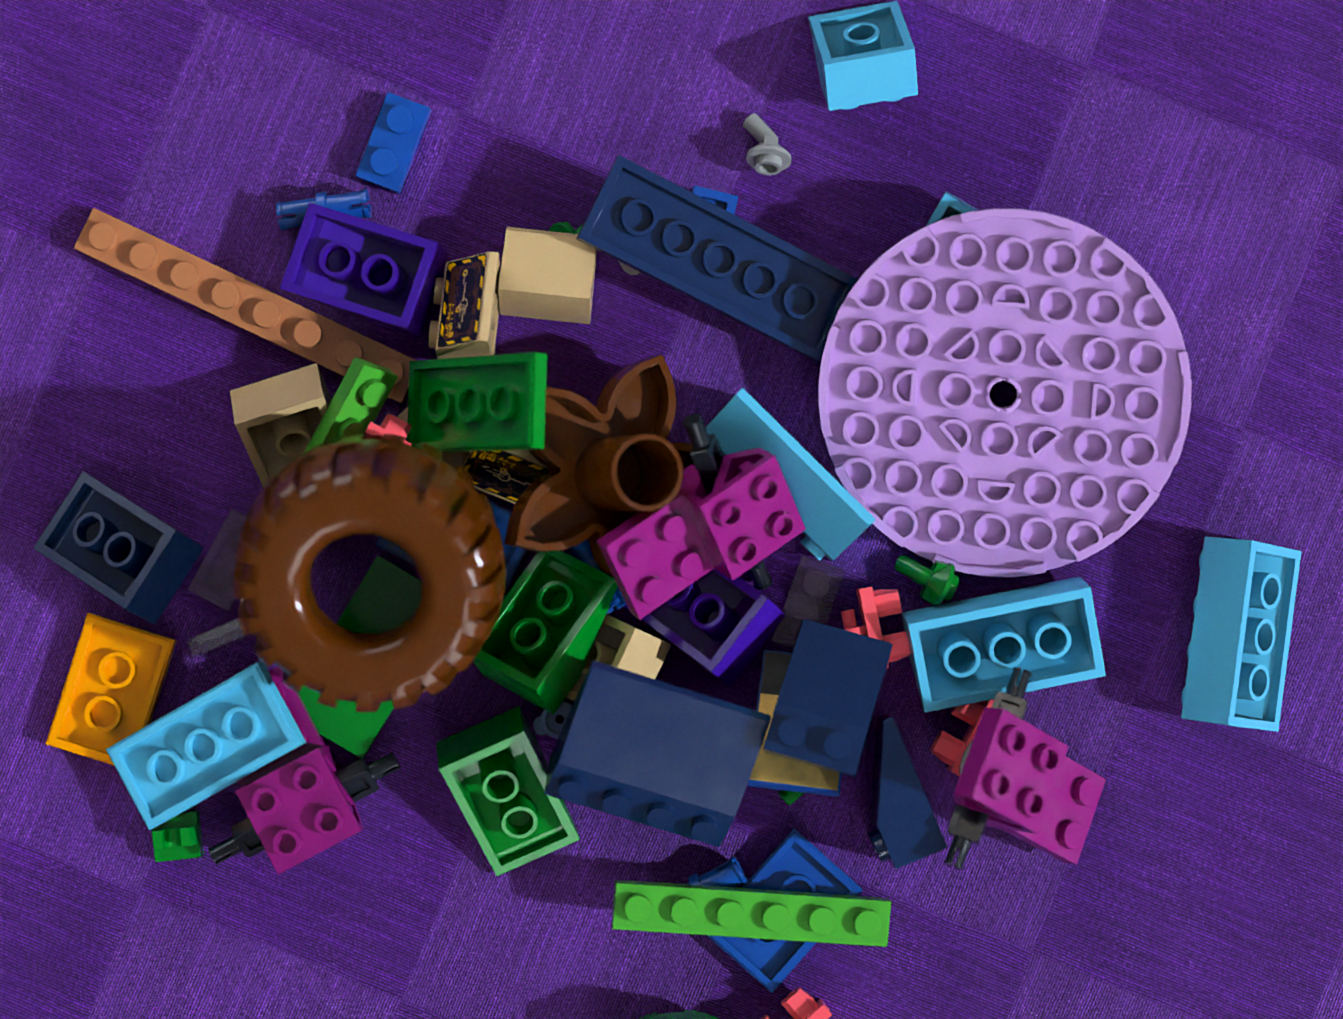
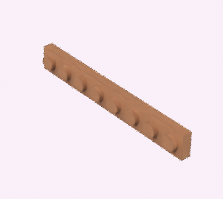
M96 208L92 209L74 246V249L313 363H317L343 377L354 357L389 368L398 378L387 398L402 405L404 404L409 391L410 361L417 360Z

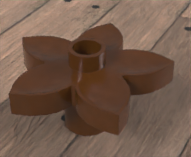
M662 354L649 356L627 365L614 375L601 391L596 407L586 398L572 391L551 387L546 388L544 449H530L528 451L541 464L548 467L549 472L531 483L518 498L509 517L505 545L529 551H556L576 546L589 538L592 555L600 570L613 577L597 540L638 512L657 510L669 504L681 487L683 470L690 465H695L691 458L693 448L691 443H669L666 439L675 418L676 394L672 375Z

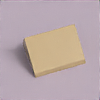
M507 227L498 285L500 315L590 324L597 250L576 240L578 234Z

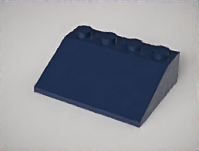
M593 660L550 755L544 794L720 847L737 814L769 727L771 715Z

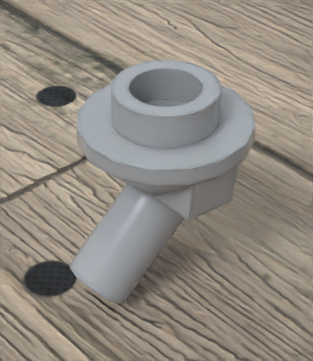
M756 113L747 117L743 127L760 143L748 150L746 154L747 163L763 175H776L788 168L792 160L791 154L779 144L778 136Z

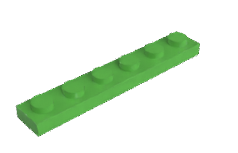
M615 879L611 927L617 930L887 947L891 900L885 897Z

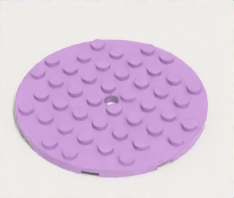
M992 208L946 217L922 227L901 239L884 252L863 273L838 310L828 333L821 359L818 381V406L823 437L825 438L837 476L844 488L876 519L873 524L883 534L902 548L905 547L915 554L933 561L932 563L938 560L954 564L955 571L986 577H1019L1045 573L1046 570L1059 568L1075 561H1082L1109 546L1144 516L1159 497L1160 491L1170 477L1181 455L1191 412L1192 384L1189 358L1176 317L1163 293L1149 274L1126 251L1095 230L1065 217L1043 211L1020 208ZM1005 380L1014 385L1017 390V396L1012 404L1002 407L992 402L990 390L994 384Z

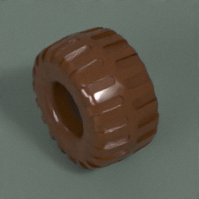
M361 433L345 436L334 444H329L328 442L319 444L300 458L291 462L269 481L250 507L241 528L236 550L232 587L233 596L240 601L237 616L243 633L245 635H255L257 641L254 652L267 668L276 663L284 671L281 682L299 693L302 686L318 692L317 702L325 706L336 708L339 701L344 700L356 702V712H377L382 702L392 701L394 708L400 709L416 704L421 694L425 691H428L431 695L439 693L451 684L459 671H465L472 663L492 632L499 616L505 593L506 568L500 529L497 528L493 508L484 493L478 494L474 489L473 478L463 467L457 464L452 468L441 460V451L425 443L422 449H417L403 444L405 439L403 436L384 434L381 439L373 440L367 439L366 434ZM352 533L377 534L398 544L414 560L422 580L421 600L415 613L399 627L379 634L354 633L334 624L319 608L311 589V566L316 555L332 540Z

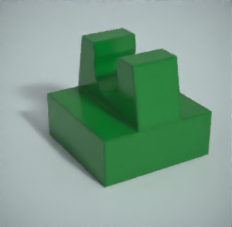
M199 810L183 812L152 829L155 862L204 856Z

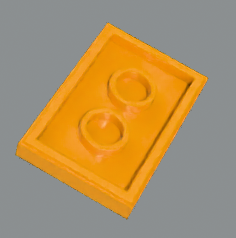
M87 613L45 744L114 765L106 749L151 723L177 640L93 613Z

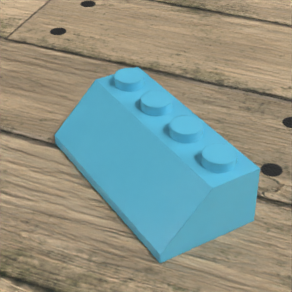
M743 388L707 425L706 430L708 434H715L724 455L755 448H762L775 455L806 528L802 532L805 537L800 543L818 561L824 556L830 561H834L876 520Z
M1205 536L1203 550L1199 557L1200 576L1197 596L1193 603L1194 623L1192 638L1187 649L1189 661L1186 684L1181 695L1183 705L1181 719L1278 732L1301 551L1252 540Z
M1080 576L901 613L904 631L907 633L911 651L909 657L925 713L994 699L997 692L1005 693L1013 667L1021 668V675L1017 686L1024 669L1032 673L1025 692L1106 676L1091 587Z

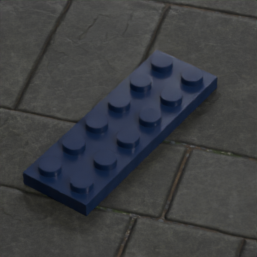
M620 155L615 157L576 237V240L816 363L821 362L828 333L838 310L850 290L859 280Z

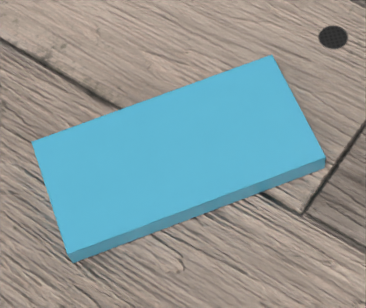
M260 661L110 746L106 751L148 830H151L300 747L306 741L266 666Z

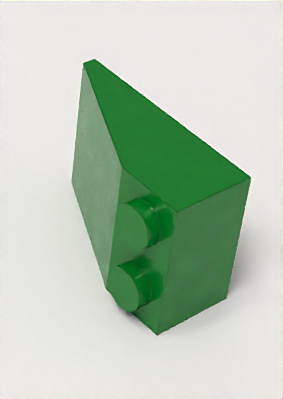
M561 550L538 551L502 601L496 623L474 658V664L483 676L554 715L582 674L618 585L615 579Z
M520 706L436 742L439 770L496 876L580 840L564 800L544 794L548 764Z

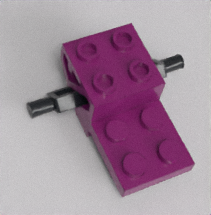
M700 414L689 415L682 422L693 445L691 458L695 465H690L683 470L682 484L675 498L660 509L638 512L597 540L630 613L638 619L648 615L712 569L719 571L731 580L748 571L755 589L763 590L768 588L772 584V578L763 559L806 530L775 455L762 448L724 455L715 434H708Z
M278 666L268 672L306 743L238 781L240 789L235 792L248 818L231 827L232 837L208 848L216 865H220V863L241 852L249 858L265 850L277 874L292 868L364 830L355 802L379 789L378 780L401 769V765L393 751L367 765L364 759H359L340 769L329 745H325L299 693L281 682L284 671Z
M1013 667L1005 693L997 692L992 707L984 708L974 739L967 746L961 759L959 780L953 794L957 805L948 827V833L953 837L944 861L946 866L952 868L959 851L954 864L956 870H963L971 844H980L986 826L1003 829L1064 863L1077 865L1106 781L1105 778L1066 757L1069 746L1024 721L1028 705L1023 697L1032 673L1024 669L1017 686L1021 675V668Z

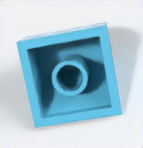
M898 1L809 16L820 83L829 111L837 109L850 110L859 105L881 101L894 102L904 97L918 95L915 48Z

